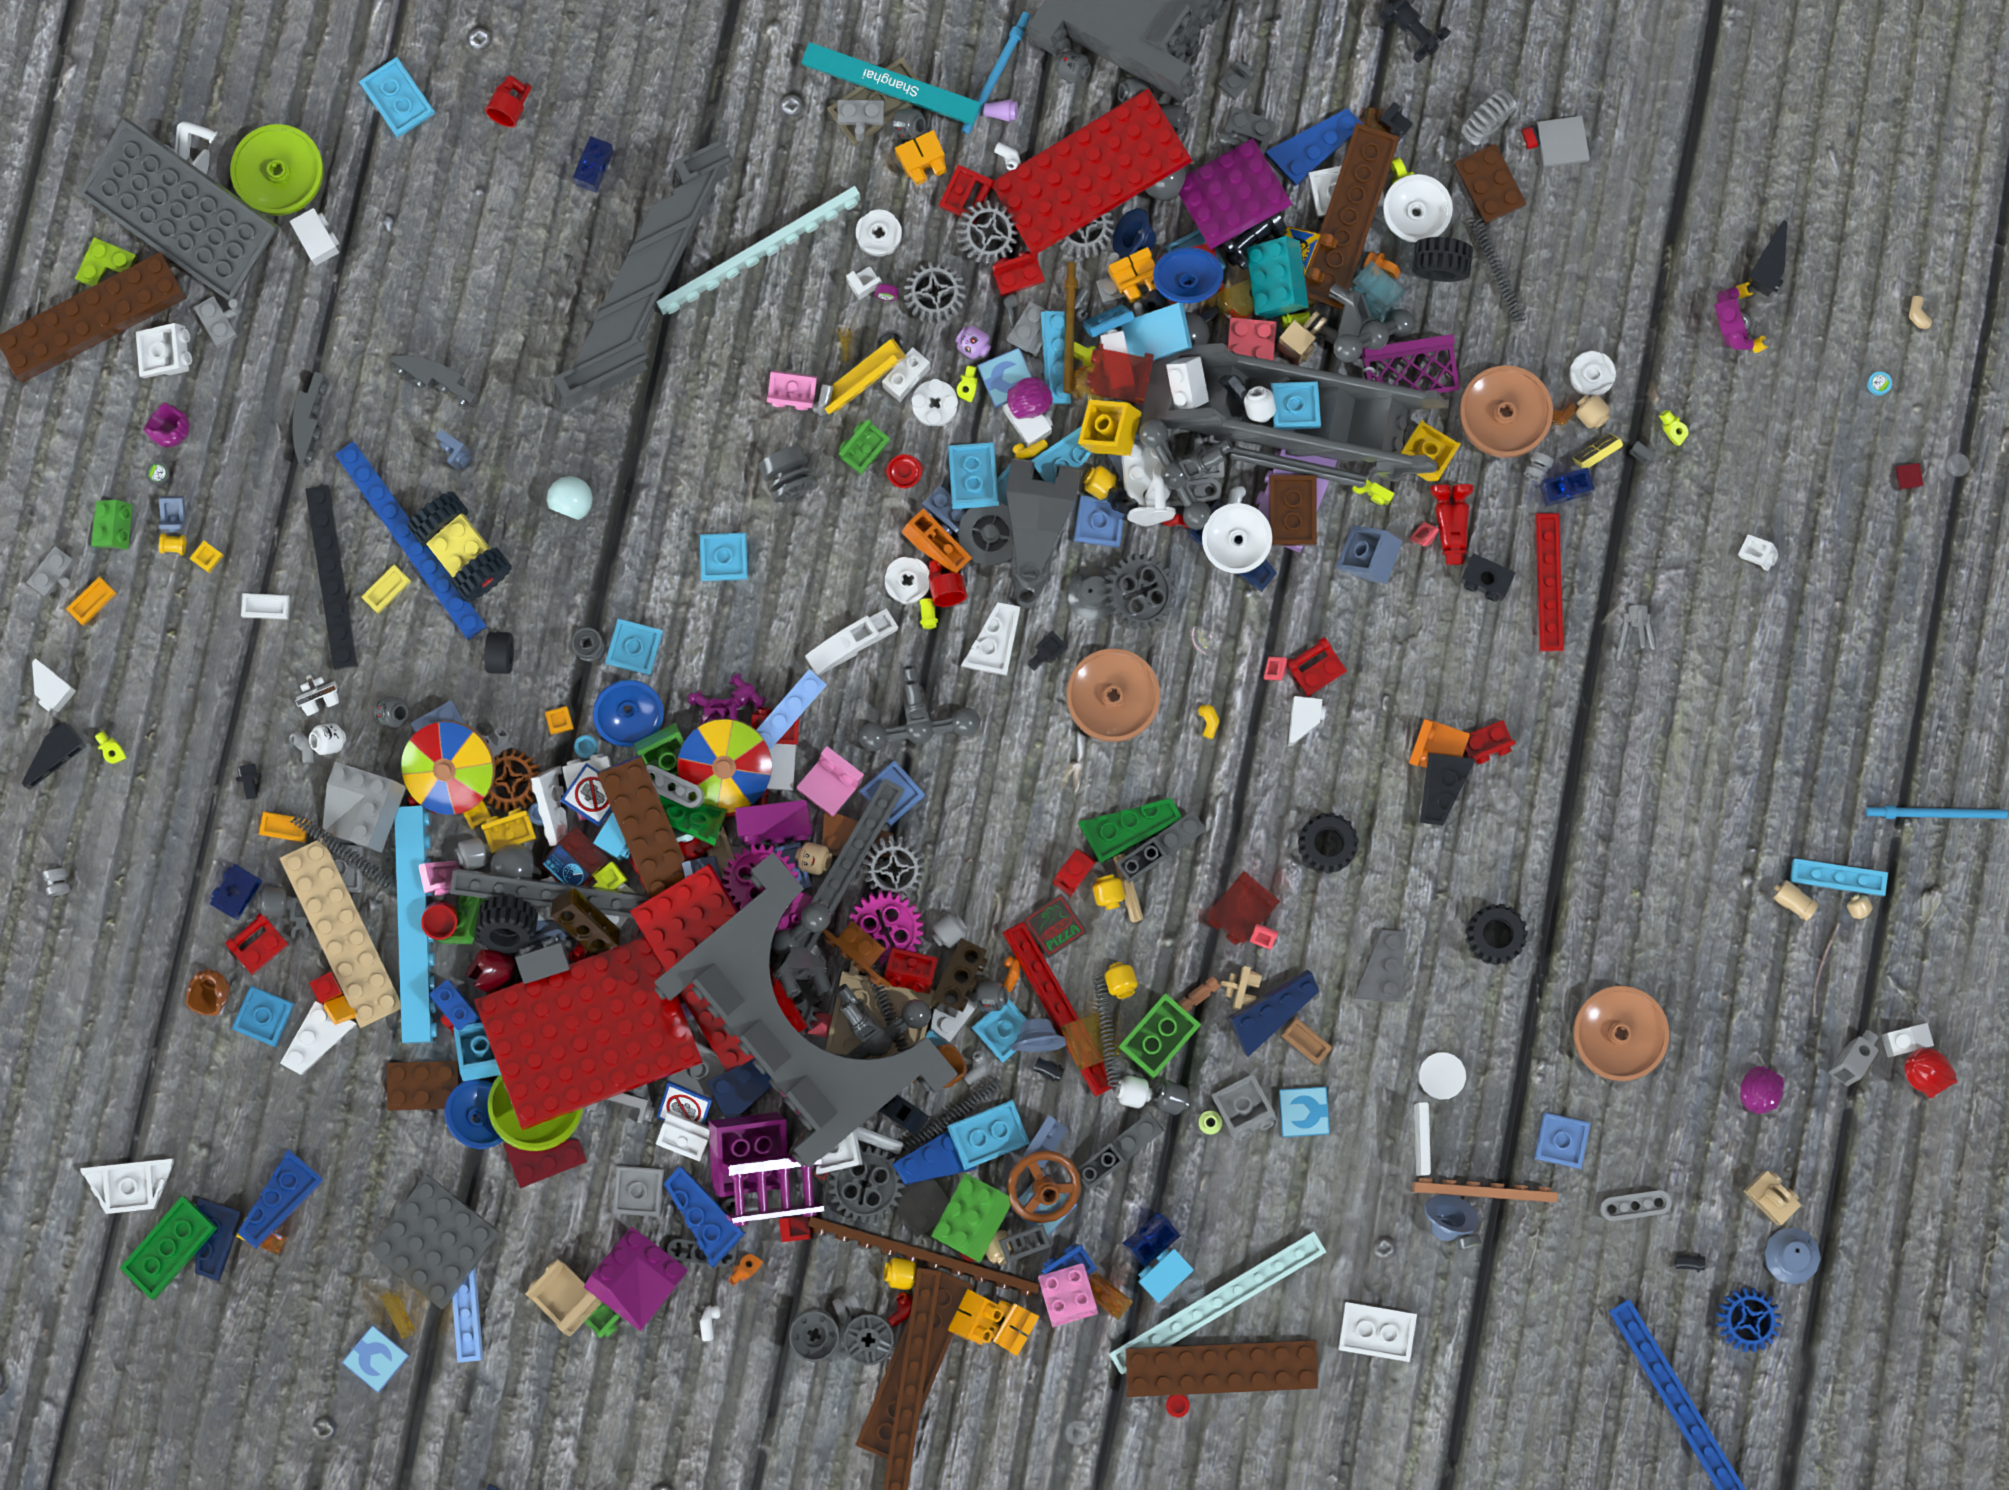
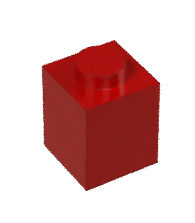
M332 972L309 982L319 1004L324 1005L325 1002L344 996L337 978Z

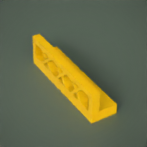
M894 339L887 341L832 385L834 388L831 403L825 408L828 414L839 411L906 358V355Z

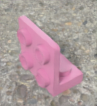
M826 746L821 752L819 761L797 786V791L833 817L861 784L864 774Z
M1081 1263L1038 1277L1052 1328L1098 1314L1084 1264Z

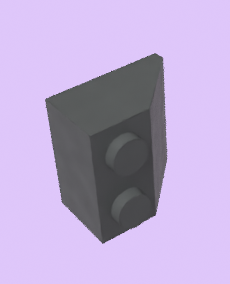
M550 938L542 941L541 946L533 948L532 945L519 949L520 953L516 954L515 959L524 984L570 970L571 960L562 939L556 941L555 938Z

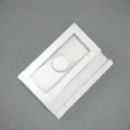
M668 1111L656 1145L700 1162L709 1140V1126Z

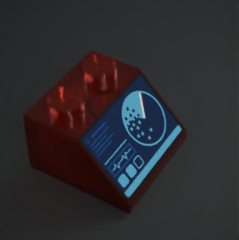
M575 826L555 845L541 862L540 866L558 883L586 886L594 879L593 876L607 865L609 858Z

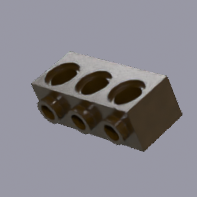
M575 887L553 899L551 917L556 923H559L567 930L570 936L578 940L587 951L597 955L618 946L620 929Z
M961 938L931 999L930 1006L956 1018L959 1011L963 1012L969 1001L965 997L968 991H974L978 983V979L975 977L978 971H984L988 959L985 958L987 950ZM973 956L976 961L970 963L964 957ZM963 976L966 982L960 983L956 981L955 977ZM953 996L957 1001L950 1003L946 1001L945 997Z

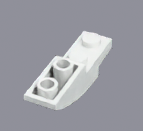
M886 608L871 617L867 615L841 630L805 655V658L815 674L819 676L856 656L858 651L898 631V626Z

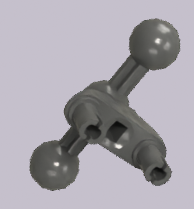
M1334 284L1330 289L1329 297L1345 305L1339 331L1325 324L1319 331L1321 332L1319 333V338L1334 345V353L1340 361L1350 363L1355 362L1361 356L1364 347L1370 350L1383 348L1389 340V335L1398 338L1408 336L1414 329L1415 320L1409 311L1395 309L1388 315L1385 324L1373 321L1374 317L1371 316L1365 297L1360 292H1351L1338 284Z
M1158 419L1146 420L1139 428L1140 441L1145 446L1154 448L1163 465L1161 478L1164 484L1169 488L1176 489L1185 506L1183 510L1184 523L1191 529H1204L1205 524L1212 515L1211 509L1206 503L1197 501L1188 481L1207 474L1213 466L1226 460L1225 454L1233 450L1229 438H1226L1212 446L1203 445L1182 457L1181 460H1175L1166 443L1168 438L1167 426Z
M907 665L903 667L905 680L903 700L907 719L906 725L884 728L879 723L870 722L861 728L859 742L864 749L876 752L881 750L889 741L909 739L915 744H924L932 738L933 734L955 731L960 736L969 737L978 731L981 719L975 710L963 707L958 709L950 718L931 721L928 717L924 687L919 684L916 665Z
M813 902L806 905L803 909L801 922L792 930L782 929L777 931L771 942L769 962L771 965L777 962L772 974L777 981H780L788 998H793L801 993L796 980H811L819 993V997L829 996L834 991L827 979V968L823 961L806 948H801V940L809 932L825 930L831 921L830 911L826 905Z
M843 984L835 991L843 1002L840 1009L847 1017L852 1032L863 1043L846 1055L838 1053L834 1055L850 1059H865L869 1055L882 1056L890 1050L892 1039L909 1027L913 1029L925 1027L930 1021L931 1009L922 1000H910L903 1006L901 1016L883 1028L879 1026V1022L865 1001L860 998L858 999L848 985Z

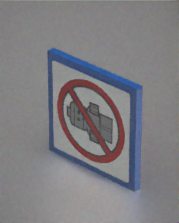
M586 763L560 801L600 827L611 811V806L597 776L598 770Z
M669 1081L656 1118L665 1121L668 1111L705 1124L713 1099Z

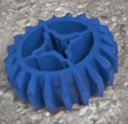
M1741 1288V1296L1737 1290L1732 1291L1734 1299L1730 1296H1725L1724 1299L1728 1305L1719 1304V1307L1725 1310L1724 1313H1716L1717 1317H1723V1322H1717L1716 1325L1724 1326L1725 1328L1719 1334L1721 1336L1728 1334L1729 1336L1725 1339V1342L1729 1344L1734 1340L1733 1349H1738L1741 1345L1742 1352H1747L1749 1346L1752 1352H1757V1344L1761 1350L1766 1349L1764 1341L1768 1344H1773L1774 1341L1770 1335L1778 1337L1779 1333L1774 1331V1327L1782 1326L1781 1323H1775V1318L1782 1317L1781 1314H1774L1773 1312L1779 1308L1778 1304L1770 1306L1769 1304L1773 1298L1769 1296L1764 1300L1765 1291H1760L1756 1296V1288H1751L1749 1295L1746 1288ZM1753 1300L1760 1304L1763 1309L1753 1312L1745 1305L1744 1301ZM1738 1306L1739 1317L1731 1324L1732 1312ZM1746 1315L1756 1316L1753 1318L1754 1321H1751L1753 1322L1752 1325L1742 1324L1744 1319H1747ZM1766 1316V1328L1760 1334L1759 1322ZM1746 1328L1753 1335L1754 1339L1745 1340L1739 1337L1735 1331Z

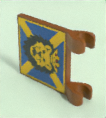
M1287 226L1285 231H1288L1285 236L1300 241L1304 276L1322 282L1325 274L1320 272L1318 268L1312 267L1320 244L1335 248L1338 240L1331 234H1321Z

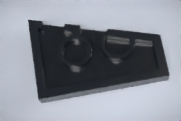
M1429 752L1420 823L1444 825L1476 760L1475 758Z

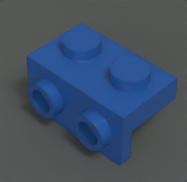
M1074 1243L1063 1251L1065 1255L1057 1260L1053 1257L1043 1264L1045 1269L1042 1270V1273L1045 1275L1082 1263L1088 1276L1096 1271L1097 1268L1083 1246L1079 1245L1077 1247Z

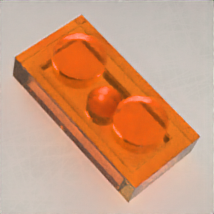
M1097 1272L1089 1279L1095 1302L1119 1320L1133 1301Z

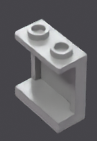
M623 1093L606 1099L640 1109L637 1123L646 1125L647 1121H652L655 1108L651 1107L652 1102ZM604 1100L587 1106V1109L601 1113Z

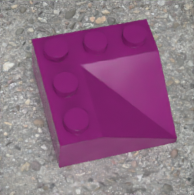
M806 800L735 808L738 837L747 847H751V845L758 847L761 846V842L770 841L771 845L785 843L784 839L794 838V842L807 841L809 836H813L810 808Z
M778 1112L709 1121L712 1190L719 1197L734 1195L733 1178H731V1175L729 1176L723 1172L722 1162L787 1154L786 1119ZM769 1170L768 1174H766L767 1191L780 1189L779 1172L777 1170ZM754 1172L745 1173V1177H743L744 1194L757 1192V1181Z
M631 1227L590 1275L584 1288L641 1331L682 1282L688 1269L635 1228Z

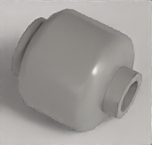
M478 837L460 841L457 849H454L458 866H462L465 870L486 866L487 857L491 856L488 843L483 844V841Z
M948 913L933 924L935 934L932 937L940 947L945 945L947 948H953L960 942L961 938H966L965 930L968 928L957 914L953 916Z

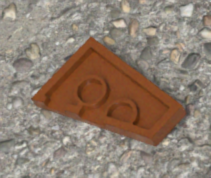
M824 812L823 845L828 848L832 857H838L859 821L837 813L831 817ZM882 830L875 843L881 846L880 838L883 837L887 843L889 842V835L893 834ZM889 851L884 852L879 858H889Z

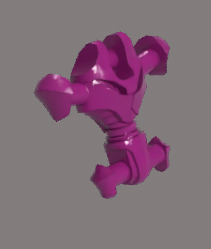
M740 673L730 678L729 684H734L738 689L731 693L732 695L729 699L720 700L712 698L709 700L702 696V689L688 694L690 705H696L697 703L704 707V714L700 725L715 719L727 718L738 720L737 708L744 707L749 700L755 705V709L762 708L767 699L765 696L761 698L756 693L755 687L752 684L745 683L741 679L742 674Z

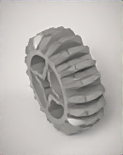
M1504 89L1496 91L1466 121L1461 130L1462 134L1472 144H1481L1503 125L1515 110L1517 102Z
M985 201L984 207L981 202H977L975 205L976 209L973 206H969L968 212L970 214L966 212L961 214L965 221H957V224L963 227V229L956 230V234H962L963 237L957 239V242L965 243L961 250H970L967 254L968 258L976 254L975 262H980L983 256L985 264L989 263L990 257L994 263L998 261V255L1002 259L1006 258L1004 250L1007 252H1012L1013 250L1008 244H1016L1017 242L1011 238V235L1018 234V231L1011 229L1016 223L1009 222L1013 214L1010 213L1005 216L1004 213L1007 210L1005 206L998 211L999 203L997 202L992 207L990 201ZM979 214H989L983 225L972 223ZM995 217L1001 222L1004 234L997 230ZM989 227L992 235L985 237L983 230L980 229ZM970 230L978 236V247L971 239ZM991 240L1002 241L995 250L985 251L986 246L989 245Z
M1111 212L1098 218L1099 221L1095 219L1085 226L1087 227L1085 236L1081 228L1070 234V236H1078L1081 243L1073 241L1068 236L1058 241L1057 243L1062 242L1060 249L1064 250L1068 247V255L1076 251V258H1080L1081 253H1085V258H1089L1090 251H1092L1094 256H1097V248L1104 251L1106 249L1104 243L1110 244L1111 239L1109 236L1114 234V230L1111 229L1114 226V221L1109 220L1112 216ZM1102 229L1098 238L1089 242V235Z
M932 262L928 263V269L920 265V273L913 270L912 275L914 278L908 277L907 283L910 285L904 286V291L908 293L904 295V300L910 301L907 303V308H914L912 311L913 316L921 313L920 321L928 317L929 324L933 323V318H937L938 324L942 323L941 317H945L947 321H950L949 313L957 316L958 311L956 308L962 309L963 303L960 301L966 299V295L962 293L966 291L965 285H960L963 282V278H955L958 274L957 270L949 273L950 265H946L944 269H941V262L937 263V268H933ZM936 277L947 280L951 286L939 284ZM929 278V285L916 292L919 284ZM933 284L938 293L937 302L935 297L932 296ZM954 294L949 304L941 308V300ZM922 299V301L931 302L934 309L923 306L918 300Z
M889 835V842L886 843L882 837L880 838L881 846L875 842L872 844L875 852L872 850L866 852L870 858L863 860V863L868 866L863 867L862 870L863 873H870L865 877V881H873L870 884L871 889L879 886L877 894L879 890H882V892L885 890L887 896L888 891L891 890L895 892V896L900 891H903L904 895L908 896L907 888L916 891L917 888L914 882L922 884V879L919 876L926 874L925 870L921 869L926 866V861L920 860L924 857L923 852H917L919 849L917 844L910 847L911 839L908 838L905 843H902V836L899 835L897 841H894L893 835ZM896 850L908 854L912 861L900 859L896 854ZM889 851V858L884 862H880V865H875L879 856ZM892 857H894L896 865L899 866L896 870V877L891 868V863H893ZM909 869H913L911 875L900 883V875L903 872L909 871ZM881 872V874L889 875L893 884L881 880L876 873Z

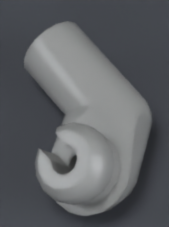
M822 384L819 402H815L812 407L815 414H819V416L827 414L825 408L831 403L833 386Z

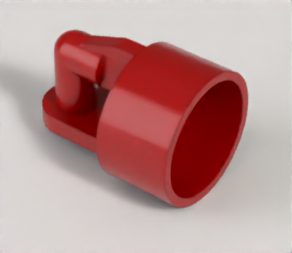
M512 75L507 76L505 81L494 91L485 108V113L490 119L502 126L515 127L524 111L523 103L532 86L529 83L523 84ZM512 88L518 92L516 97L510 95Z
M934 559L929 562L928 581L934 605L950 607L965 601L967 591L963 576L959 572L953 573L949 569V573L941 574V569L947 568Z
M436 900V902L429 904L423 912L421 919L422 929L432 939H446L456 930L458 914L451 903Z

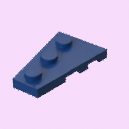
M949 1131L892 1164L904 1185L962 1172H971L977 1169L975 1166L964 1170Z

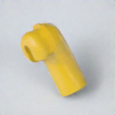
M1044 439L1027 448L1022 443H1019L1013 447L1012 451L1016 454V458L1026 459L1047 450L1048 444Z
M1203 704L1198 709V714L1204 717L1207 723L1202 736L1213 739L1219 724V717L1213 706Z

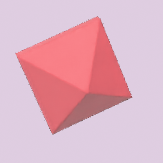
M1424 521L1409 539L1425 547L1433 543L1439 529Z
M1269 657L1264 679L1282 681L1286 674L1287 658Z
M1256 924L1249 942L1272 950L1278 932L1267 926Z
M815 1013L814 1016L819 1021H811L810 1024L813 1030L808 1029L807 1034L828 1038L833 1015Z

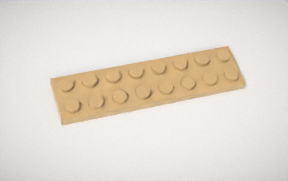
M321 838L320 842L316 840L279 859L349 1006L357 1012L355 1015L360 1028H363L400 1010L401 1000L328 847L325 846L326 843L324 842V845H322L323 838Z

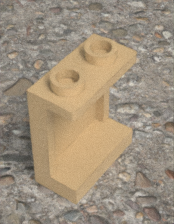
M559 1259L556 1262L550 1263L545 1269L543 1276L540 1279L534 1280L526 1292V1295L569 1337L603 1303L584 1288L585 1283L579 1276Z

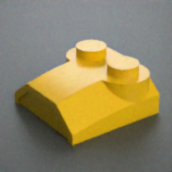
M1421 420L1400 454L1410 456L1427 455L1438 464L1437 470L1433 473H1418L1417 475L1427 481L1438 482L1461 443H1457Z

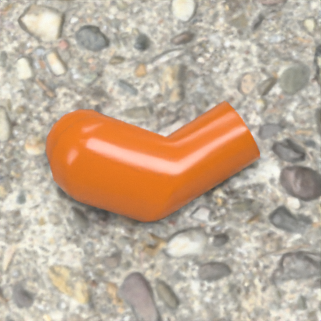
M1008 956L1003 965L1010 970L1002 985L1007 988L1008 992H1012L1019 979L1020 964L1017 958L1014 959L1012 956Z

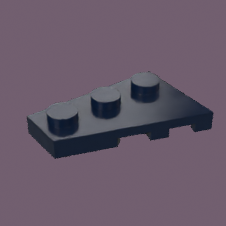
M197 1198L199 1210L218 1228L197 1251L195 1274L220 1281L244 1212Z

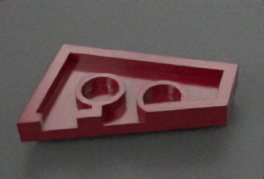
M565 1140L553 1148L541 1151L522 1150L510 1144H504L520 1188L587 1163L580 1140Z

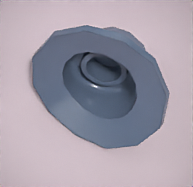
M1030 1019L1022 1023L1020 1034H1018L1014 1044L1011 1045V1049L1013 1051L1049 1052L1064 1047L1066 1039L1056 1034L1050 1020Z
M1438 1195L1430 1198L1424 1205L1425 1214L1431 1221L1432 1233L1441 1240L1451 1241L1459 1235L1473 1233L1479 1223L1477 1211L1471 1204L1454 1195Z
M1794 1227L1781 1229L1768 1239L1765 1250L1768 1270L1777 1280L1788 1284L1806 1282L1816 1273L1821 1260L1818 1244L1808 1232Z

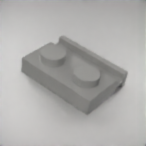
M1030 301L1009 334L1007 341L1026 352L1029 351L1036 357L1043 346L1041 312L1047 310Z

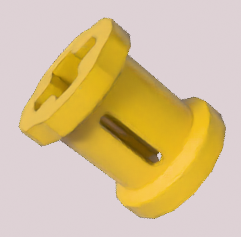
M161 533L159 553L175 552L184 555L187 544L186 536H167L166 533Z

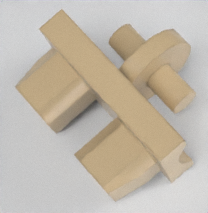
M1242 967L1238 984L1235 983L1237 975L1231 973L1228 982L1221 981V986L1227 988L1226 997L1232 998L1233 991L1236 990L1232 1009L1240 1010L1257 998L1256 996L1245 994L1247 985L1259 988L1262 975L1250 971V967Z

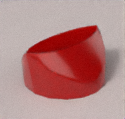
M901 454L895 456L887 463L884 473L893 485L898 488L907 489L918 483L925 467L917 458Z

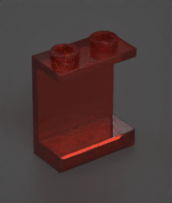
M1099 343L1098 350L1093 349L1090 363L1095 364L1093 373L1088 372L1086 386H1090L1089 394L1144 405L1154 354L1145 353L1144 357L1103 349L1104 344Z
M1243 871L1228 891L1207 913L1206 916L1209 918L1207 922L1216 930L1220 928L1227 933L1225 937L1235 946L1238 943L1243 946L1252 935L1256 924L1261 925L1280 901Z

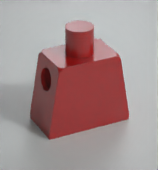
M1080 848L1075 849L1057 873L1052 884L1072 897L1097 864V861Z

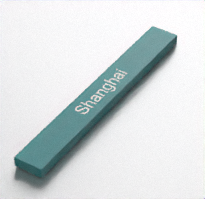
M811 42L808 43L801 61V65L972 126L981 107V102Z

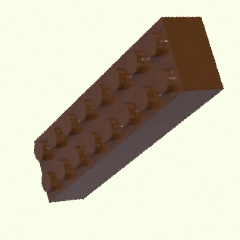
M159 252L1 333L0 349L14 376L21 383H24L187 299L167 259Z

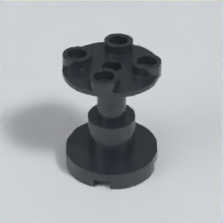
M1396 0L1378 16V21L1383 27H1387L1395 22L1403 32L1409 30L1422 44L1413 55L1414 61L1419 63L1426 57L1427 53L1432 55L1440 47L1438 42L1446 39L1451 31L1447 27H1443L1432 35L1419 21L1421 18L1420 14L1411 6L1415 0Z
M1276 213L1245 230L1233 242L1229 239L1218 245V247L1224 249L1227 253L1225 258L1232 266L1238 265L1240 269L1245 270L1249 267V264L1242 251L1255 240L1261 242L1268 234L1273 235L1275 238L1284 237L1288 233V231H1285L1287 226L1279 214Z

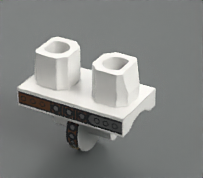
M309 674L306 676L308 682L300 685L303 692L309 689L311 691L297 696L295 700L297 706H301L307 716L319 711L315 701L318 698L323 697L327 707L339 703L338 685L336 681H332L317 688L318 685L325 683L322 676L313 679L312 675Z

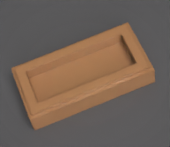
M1295 1018L1281 1035V1037L1317 1066L1333 1048L1298 1018Z

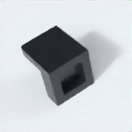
M1393 102L1379 119L1378 126L1385 132L1400 137V141L1412 127L1413 123L1399 113L1401 106Z

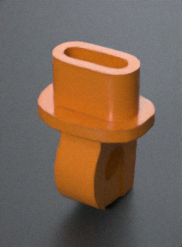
M1371 251L1363 268L1370 270L1371 275L1374 276L1382 273L1398 279L1401 273L1396 264L1385 260L1384 253L1376 254Z
M753 1254L745 1255L741 1259L739 1266L735 1265L733 1267L734 1273L729 1277V1283L736 1286L741 1280L746 1281L758 1271L763 1261ZM749 1262L752 1266L747 1267L745 1263Z

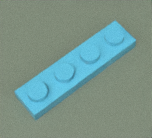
M1065 311L1041 312L1045 384L1052 391V404L1071 403V393L1066 394L1063 392Z
M1793 859L1790 882L1885 896L1888 872Z

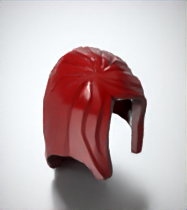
M1921 1047L1912 1052L1905 1060L1904 1071L1907 1080L1916 1090L1923 1092L1930 1099H1933L1935 1095L1949 1086L1958 1083L1956 1073L1948 1059L1935 1049Z

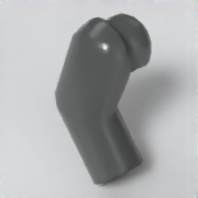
M1083 287L1075 295L1076 321H1083L1088 317L1084 302L1090 295V292Z

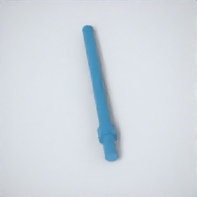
M1023 12L1016 26L1012 27L1009 33L1010 38L977 99L978 102H981V107L976 120L1017 42L1021 41L1025 34L1024 29L1031 17L1027 12ZM964 123L961 132L969 135L973 126Z
M1885 805L1884 807H1866V816L1884 817L1885 819H1895L1896 817L2007 819L2008 810L1897 808L1895 805Z

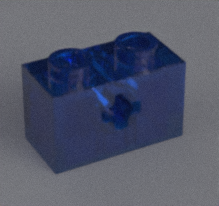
M592 136L589 137L573 175L575 185L597 193L614 154L612 144Z
M1588 467L1544 479L1539 485L1546 507L1591 495L1594 491Z
M234 864L233 867L230 866L224 873L223 879L225 880L220 888L216 887L212 892L210 905L239 920L263 880ZM232 887L239 891L237 895L230 891Z
M1157 1213L1122 1244L1132 1257L1145 1267L1181 1235L1165 1216Z

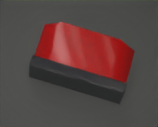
M1533 124L1521 129L1528 150L1540 146Z

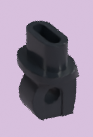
M1114 487L1109 489L1107 501L1114 511L1127 514L1130 510L1138 508V502L1134 498L1129 497L1127 491Z
M256 764L238 766L239 777H236V781L243 782L246 800L257 798L258 793L255 779L261 777V774L257 773Z

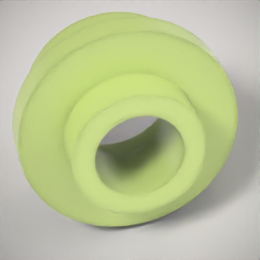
M1206 1111L1200 1116L1198 1124L1202 1132L1211 1135L1221 1129L1222 1118L1215 1111ZM1208 1118L1214 1119L1215 1125L1213 1127L1207 1126L1206 1120Z

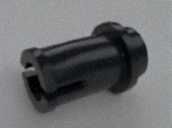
M1041 1057L1038 1058L1033 1068V1071L1051 1078L1052 1082H1059L1065 1070L1061 1068L1060 1064L1057 1066Z
M1699 1253L1697 1256L1675 1255V1269L1696 1270L1697 1273L1700 1270H1705V1256H1701Z

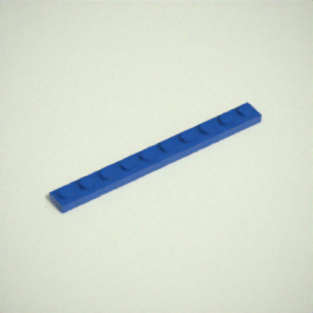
M353 441L337 452L335 456L466 639L469 641L486 629L487 626L470 602H465L451 584L452 577L428 545L422 546L407 527L410 521L409 517L356 443Z
M1627 1299L1609 1310V1314L1717 1490H1746L1631 1300Z

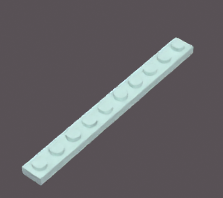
M853 186L658 300V308L663 315L667 312L668 314L676 312L680 308L679 305L686 301L689 303L695 301L703 291H711L717 288L722 280L736 277L740 273L739 270L746 266L748 268L753 267L760 261V258L765 255L771 256L779 251V247L786 243L787 245L794 243L799 239V235L804 232H813L819 227L818 224L825 220L829 222L839 215L838 213L845 208L846 210L854 208L860 200V193Z
M1312 1232L1112 1351L1109 1355L1122 1375L1126 1372L1125 1348L1170 1346L1323 1255L1326 1251L1315 1232Z

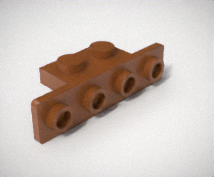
M851 921L839 937L827 929L823 930V933L826 935L824 940L834 948L838 945L841 948L839 953L847 960L854 959L856 962L853 965L862 973L867 971L870 974L868 979L878 987L881 983L887 988L891 986L884 977L872 968V965L885 951V948L858 924Z

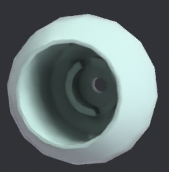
M566 476L552 483L546 500L549 509L580 520L590 511L593 496L586 482L577 477Z

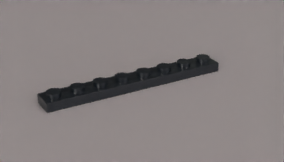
M323 485L306 488L333 669L341 670L358 667L330 486Z

